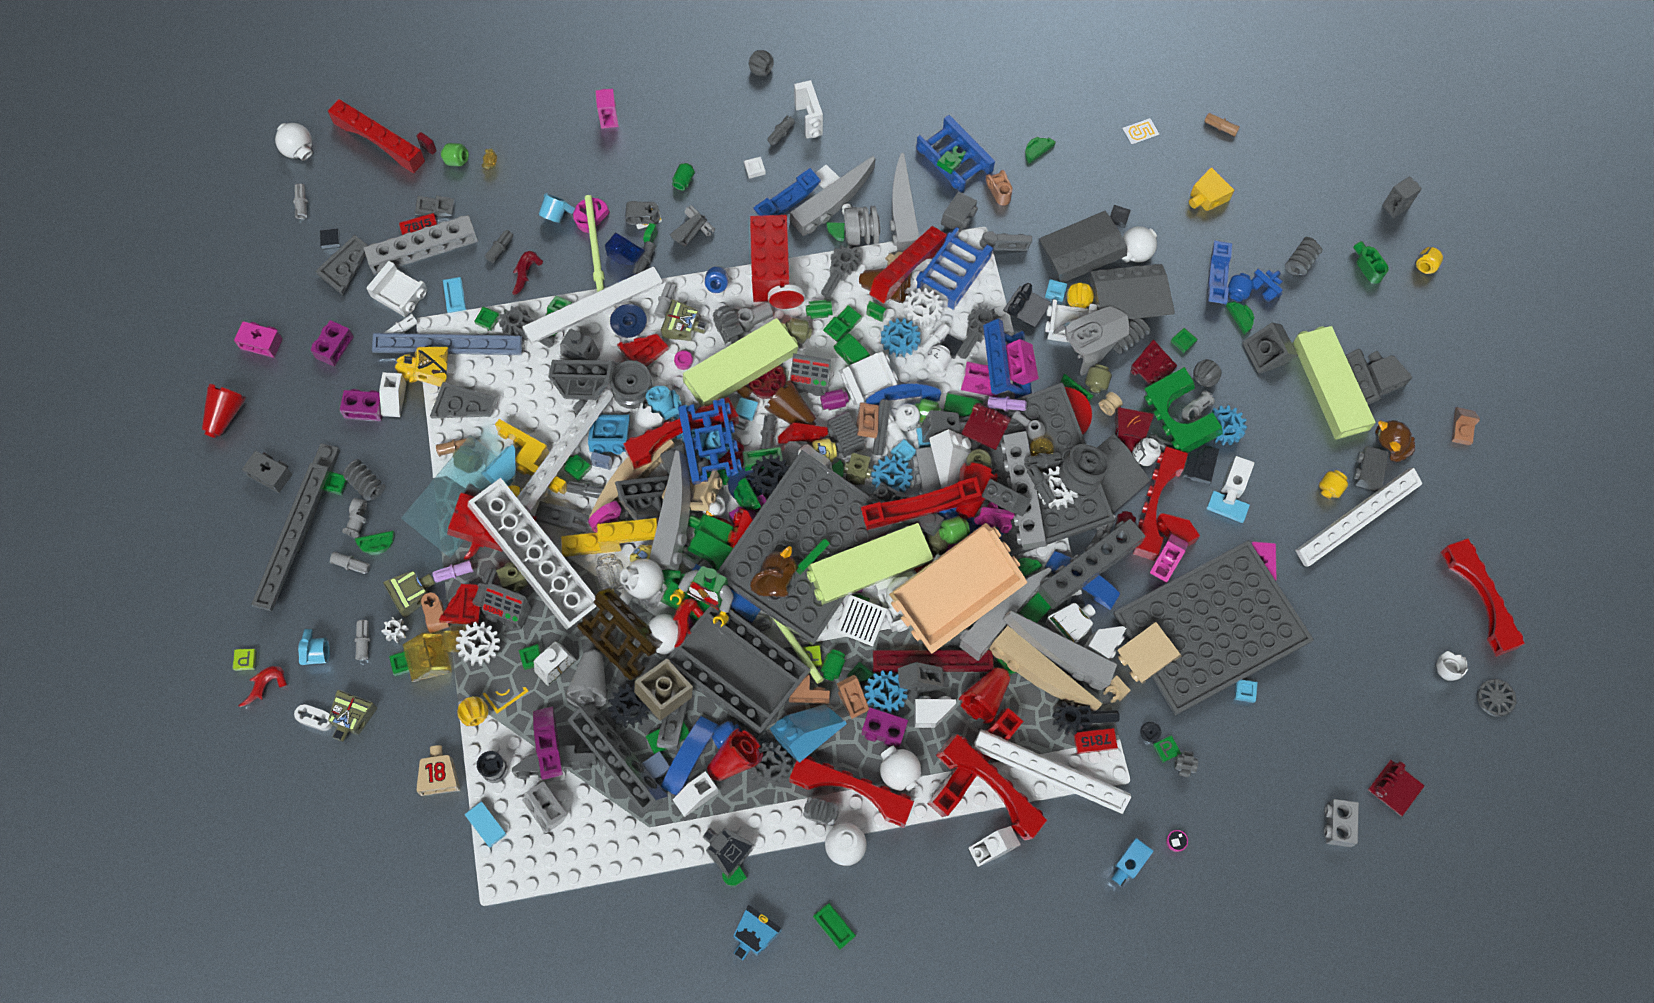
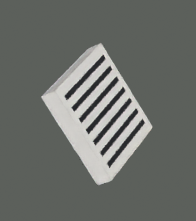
M850 595L836 632L874 646L888 609Z

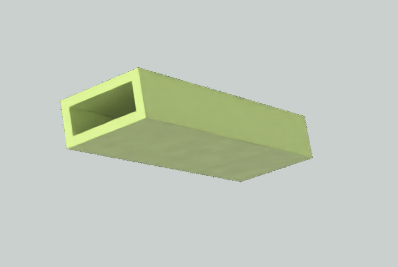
M776 318L684 372L683 382L700 406L707 407L713 404V400L725 398L792 358L793 353L797 354L798 342L793 336L789 335L785 324L780 323Z
M1321 326L1314 331H1303L1297 334L1293 342L1294 348L1335 440L1369 431L1376 422L1333 327Z
M919 523L810 564L806 573L809 581L813 582L816 588L814 593L817 600H821L823 605L928 564L934 558Z

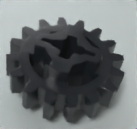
M770 454L769 459H766L763 455V461L756 460L757 466L751 467L753 471L750 473V478H753L751 484L756 485V491L761 489L763 495L766 492H769V495H771L779 484V479L790 468V466H786V460L780 461L779 455L776 459H773L772 454ZM771 473L774 477L771 478L768 474Z
M626 684V689H622L619 686V693L612 692L614 699H609V703L613 705L608 707L609 712H613L611 718H617L616 723L618 725L623 722L624 728H627L628 724L635 728V723L637 722L643 725L642 719L648 720L647 713H652V711L645 704L637 700L635 684L633 688ZM633 703L634 706H631V708L628 709L627 706ZM617 708L624 711V716L619 714Z

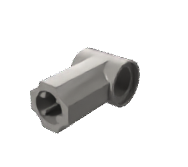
M765 301L750 309L743 308L739 310L737 317H739L738 320L743 331L748 332L754 325L773 317V311L769 303Z

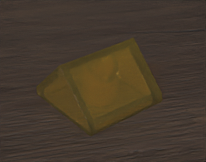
M421 633L403 644L412 682L452 673L443 635Z

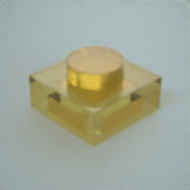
M444 631L443 652L461 651L456 649V645L460 644L456 641V637H462L459 631Z

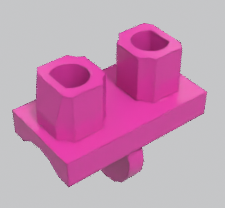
M990 502L987 507H982L979 516L975 517L974 521L975 524L979 525L986 523L991 528L999 527L1001 533H1008L1012 528L1011 520L1015 515L1008 510L998 509L997 504Z

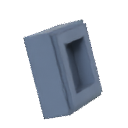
M592 452L590 459L593 466L611 470L613 465L611 456Z
M660 752L642 763L654 780L667 773L670 768Z

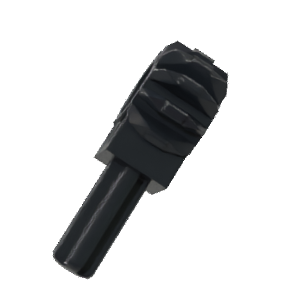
M1065 701L1062 702V707L1057 705L1055 708L1056 712L1052 714V717L1056 719L1053 721V725H1059L1058 732L1064 729L1065 736H1068L1070 731L1073 735H1076L1077 730L1089 729L1092 723H1113L1120 720L1117 710L1091 711L1090 706H1081L1079 704L1077 707H1074V701H1071L1069 706ZM1065 715H1071L1074 718V722H1068L1065 719Z

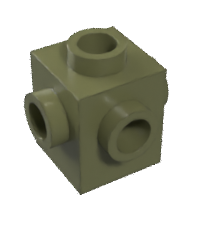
M852 453L850 462H846L843 473H846V481L854 485H865L866 479L871 477V457Z
M509 562L503 568L496 570L504 589L517 592L528 585L527 580L513 562Z

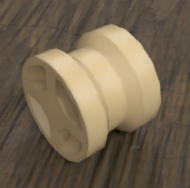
M1109 392L1106 398L1099 402L1100 409L1109 416H1112L1115 410L1123 405L1120 397L1113 392Z

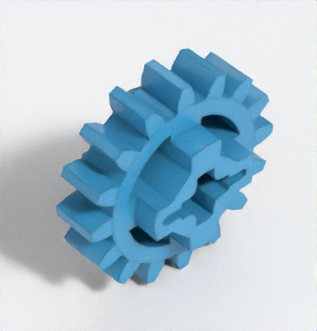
M896 318V323L890 320L889 326L884 325V329L881 331V344H884V350L889 349V355L894 352L897 358L899 354H902L903 358H905L906 353L912 355L913 350H918L921 333L917 332L918 326L912 327V321L906 323L904 318L900 322Z
M1221 405L1218 410L1216 408L1212 410L1223 430V434L1216 437L1215 443L1221 441L1223 446L1226 442L1232 445L1234 441L1238 443L1245 435L1244 431L1247 429V426L1244 424L1247 420L1241 419L1243 413L1237 414V408L1230 410L1228 405L1224 409Z
M886 456L884 462L879 459V466L874 465L873 470L875 472H871V477L874 478L872 479V485L877 484L875 490L880 483L884 482L887 486L905 494L906 488L911 487L910 481L913 480V476L910 475L912 474V469H907L909 463L903 464V458L897 461L895 456L892 457V460H889ZM891 474L894 475V479L890 478Z
M881 671V676L875 673L873 675L874 680L868 679L867 683L870 686H865L864 690L868 693H865L864 697L869 699L867 702L868 706L873 704V709H879L882 712L887 711L888 714H891V710L897 713L899 711L898 705L904 707L905 703L902 700H907L908 695L903 693H906L908 689L900 688L898 674L893 677L892 671H889L888 675ZM880 682V686L873 690L874 686ZM884 686L885 690H887V693H889L888 700L887 696H885V693H883ZM899 696L897 701L892 704V699Z

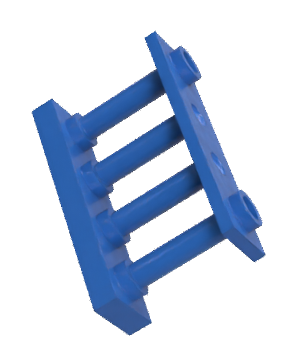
M950 115L944 118L943 129L931 138L925 140L921 135L917 137V150L924 154L951 182L953 188L958 189L961 193L965 190V181L980 170L990 174L994 170L995 160ZM946 135H950L954 139L953 142L939 152H936L931 147V145ZM955 146L961 147L966 152L961 164L969 158L977 163L961 176L956 171L949 174L937 166L938 160L947 151L951 152Z
M957 227L953 232L947 234L943 246L924 272L921 271L916 278L917 289H921L926 284L944 294L948 299L947 307L952 310L955 309L990 260L993 248L989 245H986L983 250H978L958 238L959 228ZM954 244L976 256V260L974 263H968L949 252V249ZM945 257L966 269L967 273L965 276L960 277L939 265V263ZM935 270L956 282L957 287L955 290H950L929 278Z
M999 318L983 325L991 393L997 395L1009 390L1014 393L1015 399L1031 394V382L1025 385L1014 381L1013 384L1010 383L1005 343L1010 344L1019 339L1025 341L1024 332L1021 331L1012 336L1004 333L1003 321Z

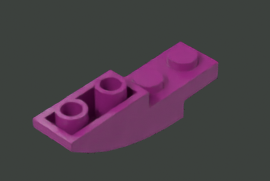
M554 707L533 711V728L542 780L563 775Z

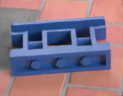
M724 398L718 401L713 400L714 410L702 413L695 412L694 404L687 407L686 405L678 406L693 485L708 482L707 472L726 469L727 477L730 478L731 476H739V471L742 470L740 459H736L735 452H738L737 441L732 440L731 433H735L733 421L729 422L728 414H731L730 404L725 403ZM719 407H722L726 432H723L721 424L711 425L710 417L720 415ZM688 413H691L693 420L703 419L704 428L694 429L695 438L692 437ZM719 431L722 448L703 451L700 435ZM728 444L733 469L731 470L729 462L719 464L717 456L718 454L727 453L726 445ZM697 450L700 458L710 456L711 461L710 466L701 467L703 473L701 476L695 453Z

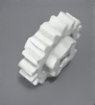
M920 288L917 289V293L911 291L910 296H906V302L903 305L907 320L912 319L913 325L918 322L919 327L923 323L927 327H929V322L936 324V319L940 320L941 313H943V301H939L940 295L934 296L933 290L928 293L927 288L924 289V292H921Z
M1056 467L1054 472L1050 468L1048 475L1043 472L1042 475L1045 480H1048V486L1055 496V500L1049 503V508L1056 505L1057 510H1060V505L1068 508V502L1074 504L1073 497L1078 498V493L1071 490L1069 493L1061 479L1055 478L1060 477L1059 467Z
M474 622L472 628L467 624L466 631H459L462 637H456V641L460 643L456 645V649L461 650L458 656H465V663L471 660V666H474L475 662L482 666L484 660L490 663L489 657L495 658L496 654L494 651H499L500 648L495 645L500 643V639L494 638L497 636V631L491 632V625L484 628V622H482L481 626H477V623ZM473 632H477V634L473 635L472 637L468 636ZM484 633L489 636L491 642L485 639ZM477 640L481 641L479 648H476L474 644ZM464 646L470 648L471 655L465 650ZM484 651L488 652L483 656H479Z

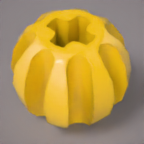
M1076 283L1067 290V302L1071 307L1087 308L1093 302V289L1088 284Z
M468 697L458 705V718L466 726L479 725L488 716V706L480 697Z

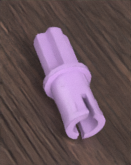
M990 396L988 399V408L1003 409L1006 412L1009 409L1025 411L1027 407L1025 400L1010 399L1009 396H1006V398Z
M468 560L456 565L450 564V567L434 571L433 578L435 582H441L453 577L457 579V576L474 572L471 561Z

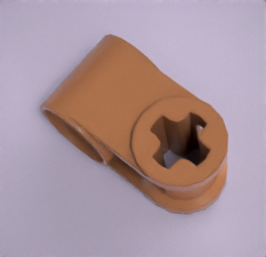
M1001 170L997 174L986 175L987 186L991 190L996 202L999 205L1009 204L1013 188L1006 172Z
M434 593L425 594L421 599V604L429 632L433 633L450 627L449 623H439V618L445 611L442 601Z

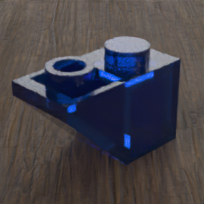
M616 232L605 244L607 256L621 265H635L645 252L644 249Z

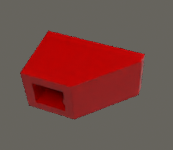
M739 508V511L735 512L733 518L735 525L733 531L731 530L728 535L729 546L732 548L735 547L753 521L745 509Z
M1161 513L1157 518L1158 530L1164 533L1167 540L1173 534L1189 543L1188 546L1196 543L1200 537L1188 519Z

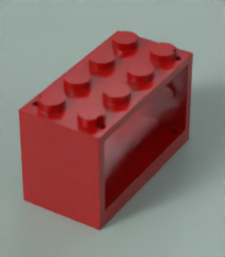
M787 215L750 216L753 302H768V293L772 288L776 286L782 288L789 284Z

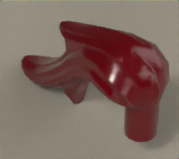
M524 252L513 271V273L518 272L512 295H517L523 289L525 282L529 281L527 277L529 267L533 263H536L538 266L543 264V260L536 252Z

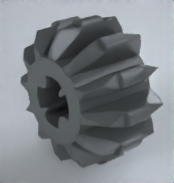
M811 797L805 803L803 816L811 821L832 826L837 820L839 808L828 801Z

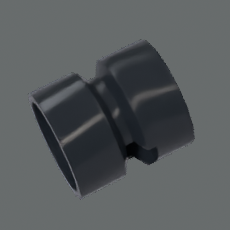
M495 751L484 752L477 760L478 772L490 783H499L508 774L506 761Z

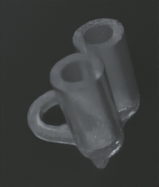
M608 553L598 557L595 570L601 591L607 588H611L613 591L615 589H624V585L620 582V574L624 567L618 555Z

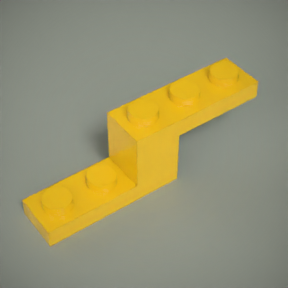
M498 419L495 423L498 431L497 434L504 439L509 438L513 440L516 446L522 448L515 458L516 470L523 475L533 476L549 454L547 445ZM556 476L550 482L548 488L554 493L560 492L565 495L567 483Z
M652 518L597 524L598 533L561 536L563 557L617 552L621 551V543L654 540L657 520Z

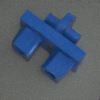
M1257 269L1252 279L1254 283L1253 289L1257 291L1264 285L1267 288L1262 294L1265 300L1270 302L1275 297L1279 298L1283 291L1278 286L1283 282L1278 278L1281 272L1276 271L1273 273L1268 270L1265 275L1261 270Z

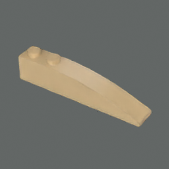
M672 440L666 442L654 453L651 463L634 470L627 457L606 484L589 518L595 511L610 502L617 501L618 504L620 503L615 485L616 481L648 477L662 463L660 454H664V451L667 452L671 448L674 449V442Z
M1009 626L1002 631L989 649L996 658L1002 659L1012 671L1019 673L1049 694L1068 703L1074 701V706L1079 704L1081 706H1090L1091 711H1096L1102 705L1099 700Z

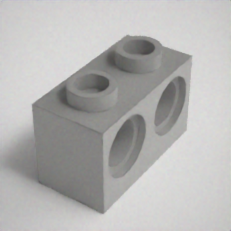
M544 781L527 791L522 799L545 834L563 823L567 816Z
M1333 799L1326 804L1324 811L1325 817H1327V825L1324 827V837H1327L1326 844L1353 847L1358 844V802ZM1337 808L1343 810L1344 817L1338 815ZM1337 828L1343 831V838L1337 835Z

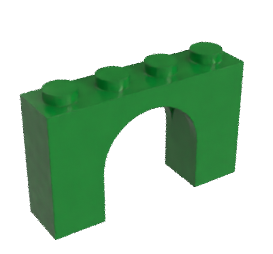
M1183 367L1146 387L1144 399L1148 406H1153V414L1157 421L1161 420L1164 424L1162 429L1166 436L1170 435L1173 439L1171 441L1173 448L1188 453L1222 435L1223 430L1213 412L1189 424L1178 423L1168 414L1170 405L1174 400L1195 389L1194 381L1186 368Z
M698 530L687 550L709 562L717 573L733 548ZM671 581L660 602L677 610L679 598L674 596L670 600V596L675 590L679 589V585ZM684 592L685 597L683 600L694 599L704 613L710 607ZM691 611L689 617L698 621L700 617L697 618L694 612Z

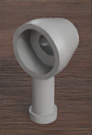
M1019 410L1014 413L1012 418L1018 420L1026 427L1027 436L1030 439L1039 440L1045 435V426L1042 422L1038 420L1030 421ZM1037 425L1038 429L1033 430L1032 427Z

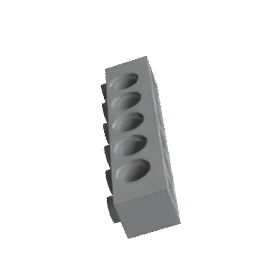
M466 215L431 227H424L421 230L409 232L396 238H389L380 243H373L364 247V251L373 274H377L388 261L399 267L476 243L478 240L470 217Z
M1027 432L1003 435L1004 442H1001L1003 454L1006 453L1007 455L1004 465L1006 472H1010V478H1007L1008 487L1017 492L1021 488H1027L1028 491L1023 495L1031 498L1028 505L1031 507L1030 511L1025 512L1023 517L1017 514L1013 517L1015 526H1019L1020 533H1016L1018 545L1022 544L1024 550L1045 547L1047 543L1038 492L1034 489L1035 485L1027 474L1029 469L1024 465V463L1030 462L1024 461L1025 457L1031 456ZM1015 452H1021V453H1022V454H1021L1019 457H1017V458L1012 457L1013 453H1015ZM1018 470L1025 471L1023 475H1015ZM1033 524L1034 528L1027 531L1024 529L1026 525Z

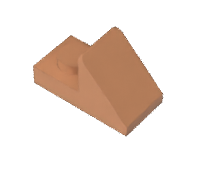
M860 402L856 422L858 436L877 437L879 405Z
M1459 407L1455 408L1452 442L1465 445L1473 443L1474 428L1480 421L1475 411Z
M808 675L790 696L789 702L829 704L830 691H826L825 688L821 687L810 690V675Z
M855 675L837 683L838 695L851 719L869 710Z

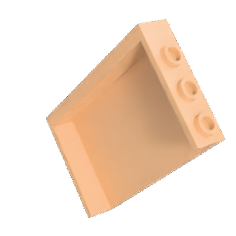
M985 523L889 594L893 600L890 603L897 613L901 611L903 616L900 618L907 627L911 626L913 628L911 634L917 642L921 640L931 654L1028 583L1018 568L1020 566L1019 562L1014 556H1010V548L1004 541H1000L999 537H1001V534L995 527L991 528Z

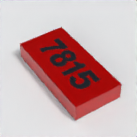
M434 213L399 223L402 235L421 230L424 227L437 225Z
M1114 728L1077 732L1076 735H1073L1076 754L1117 750L1118 748Z

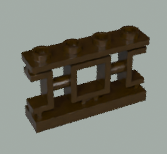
M611 588L599 591L594 597L593 603L600 610L595 617L591 614L582 618L583 621L577 624V628L625 677L632 680L641 676L645 669L639 662L643 653L648 657L655 654L656 649L660 648L663 642L661 640L655 641L650 636L652 633L650 626ZM607 612L613 616L611 620L605 616ZM600 623L606 627L603 632L597 627ZM616 626L627 636L622 644L611 634ZM635 638L641 643L638 648L632 643ZM627 650L633 654L631 659L625 654Z

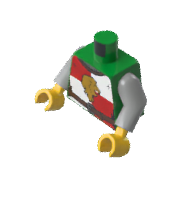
M702 566L699 571L687 572L678 586L679 589L675 590L670 596V600L677 596L679 598L677 605H679L685 597L684 592H686V594L721 611L714 617L713 623L716 624L720 619L722 621L721 627L725 625L729 620L726 613L729 612L733 600V593L728 587L727 578L716 573L714 569Z

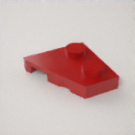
M657 334L649 335L645 338H636L633 342L625 344L619 342L617 344L619 350L630 361H638L646 367L669 350L668 345Z
M792 423L777 436L778 444H786L788 441L813 442L815 440H822L828 435V428Z
M461 584L455 596L449 602L448 607L441 614L439 623L473 625L476 622L478 625L480 607L472 602L479 587L473 584Z

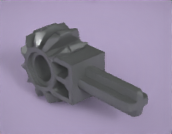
M841 244L840 249H834V253L830 257L832 260L830 277L821 291L824 297L830 298L839 281H845L848 275L852 274V271L856 272L858 270V266L861 265V255L857 252L856 247L850 249L849 244L847 247Z
M511 305V310L509 311L504 309V314H500L499 321L503 333H508L511 336L516 334V336H522L527 341L528 338L523 331V326L534 320L520 306L514 309ZM514 320H519L517 323H511ZM549 336L538 342L550 348L554 345L555 339Z
M727 305L716 309L713 312V321L724 343L731 342L733 344L740 340L744 331L738 320L739 317H737L733 308Z
M979 305L977 310H971V314L968 315L967 319L969 321L967 337L957 352L961 359L968 357L977 341L980 343L985 337L983 325L998 319V314H994V309L988 310V306L982 309Z

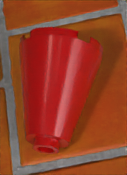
M209 384L207 387L202 430L205 431L204 435L216 438V436L223 434L244 404L246 397L223 387L219 389L215 387L216 385Z
M964 463L960 468L959 481L977 477L981 495L990 479L998 480V475L995 473L994 476L991 473L992 469L982 464L970 463V466H965L966 463ZM982 497V501L956 507V511L964 519L974 517L985 501V498Z
M994 668L963 692L959 697V700H962L961 707L975 720L981 718L984 720L982 723H991L996 717L1010 682L1008 671L1004 668Z
M739 729L731 732L707 766L709 777L715 781H722L757 766L762 761L763 754L759 753L758 748L760 745L753 735L745 730L740 732L738 731Z

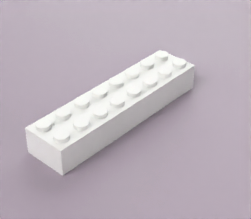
M501 478L468 502L467 506L566 630L596 607L593 603L595 600L594 594Z

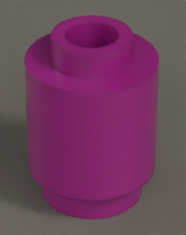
M842 388L824 392V395H820L823 410L828 409L830 411L846 407V403L849 402L847 392H843Z

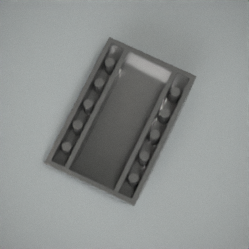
M710 606L691 628V634H686L683 643L675 648L667 659L694 688L744 726L761 734L811 669L732 610L726 613L729 620L725 625L721 627L722 621L720 619L714 624V617L721 611Z

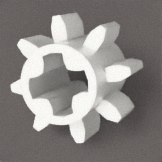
M392 617L388 623L384 622L386 626L382 633L387 635L386 639L388 641L394 639L398 643L400 639H406L405 631L409 629L403 625V619L396 621Z

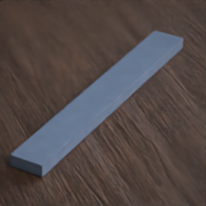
M373 333L372 352L415 354L418 347H448V354L522 355L523 337L511 335Z

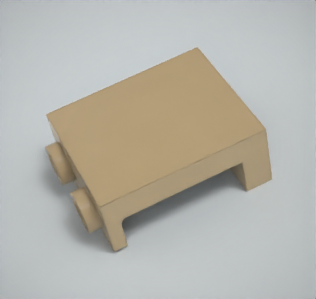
M717 470L712 471L708 482H701V484L693 485L690 477V510L710 511V504L715 503L716 496L722 488V479ZM665 488V490H664V492H663V494H662L663 500H664L666 488Z
M1156 622L1117 650L1120 654L1117 656L1124 666L1128 664L1132 670L1130 675L1136 682L1140 680L1142 684L1173 660L1176 661L1182 656Z

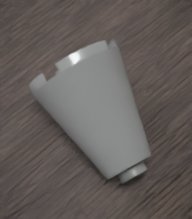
M589 650L583 654L566 692L567 701L575 706L580 707L581 704H594L596 708L604 706L607 700L604 661L602 654L597 650Z

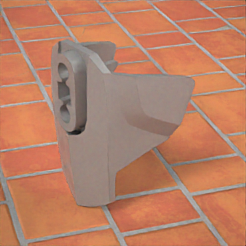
M1109 306L1064 323L1054 331V334L1065 330L1066 340L1070 342L1075 352L1079 353L1078 359L1083 358L1080 374L1083 376L1087 374L1090 367H1094L1095 364L1099 365L1100 361L1118 341L1128 336L1129 320L1124 312Z

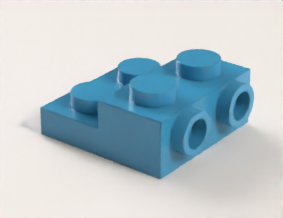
M599 415L598 419L589 429V452L599 454L612 452L616 455L625 452L623 443L629 439L630 415Z

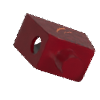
M1118 407L1115 414V436L1132 453L1134 447L1141 439L1146 438L1154 414Z

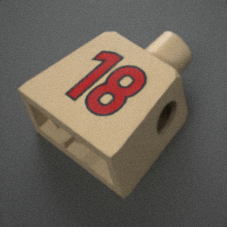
M431 746L430 757L420 759L417 793L425 796L460 791L453 758L450 755H443L442 746Z

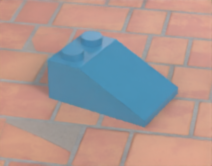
M824 704L787 715L777 721L770 730L778 743L800 763L847 723Z

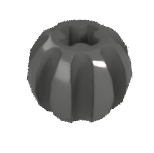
M757 50L751 55L748 64L750 70L755 75L766 76L771 72L774 61L769 52Z
M1209 359L1198 362L1193 370L1195 380L1205 387L1214 386L1218 383L1222 374L1219 365Z

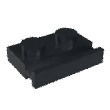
M1203 444L1190 451L1183 478L1188 477L1191 480L1210 485L1219 449Z

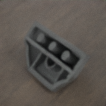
M552 360L548 378L565 399L597 400L611 381L615 362Z
M669 476L615 482L621 505L634 520L657 518L660 516L663 504L662 494L667 486Z

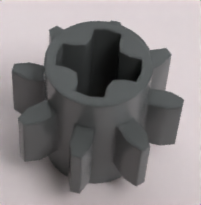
M1184 751L1181 755H1176L1174 769L1179 771V776L1189 777L1191 773H1196L1198 758L1193 757V752Z

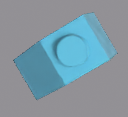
M513 445L507 446L481 472L491 484L500 478L507 486L513 482L512 478L515 476V447Z

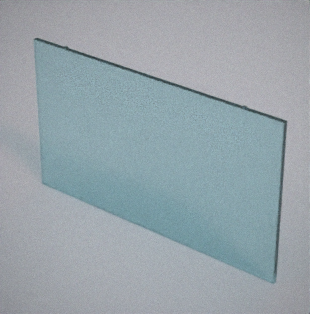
M470 435L417 500L410 505V508L401 519L451 558L464 542L463 539L447 535L460 493H463L469 483H472L481 491L492 485L481 472L496 456ZM515 473V476L512 478V480L516 478V476L518 475L517 473Z

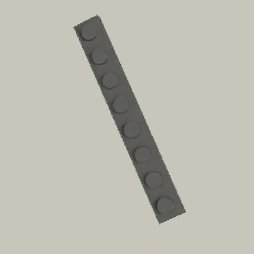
M314 463L309 464L251 603L253 607L273 611L329 475L330 469L328 467Z

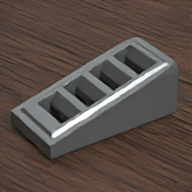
M697 213L674 230L670 236L686 247L707 219L700 213Z

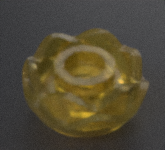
M492 148L485 149L486 154L482 158L483 164L481 166L485 168L484 170L493 169L497 162V153Z
M1046 437L1035 438L1029 447L1031 456H1037L1039 453L1051 454L1054 452L1053 443Z

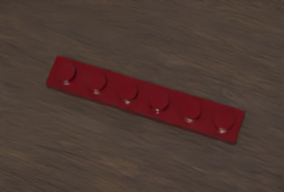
M873 650V672H898V668L915 662L941 667L943 672H990L994 669L991 650H987L979 661L964 650H936L932 654L929 650Z

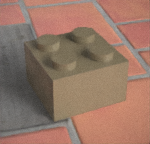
M665 659L635 681V693L660 721L692 698L693 686L668 659Z

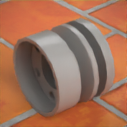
M864 206L862 215H859L857 207L845 208L844 222L847 245H860L861 237H864L866 245H869L870 236H872L873 244H878L880 219L876 206H870V214H868L867 207Z

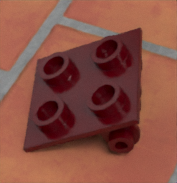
M1153 339L1131 365L1130 372L1135 376L1140 374L1149 385H1152L1169 376L1177 367V364Z
M976 403L961 435L996 450L1012 418L980 403Z
M1390 760L1368 791L1402 817L1425 785L1405 771L1406 765L1403 762L1395 763L1393 760Z

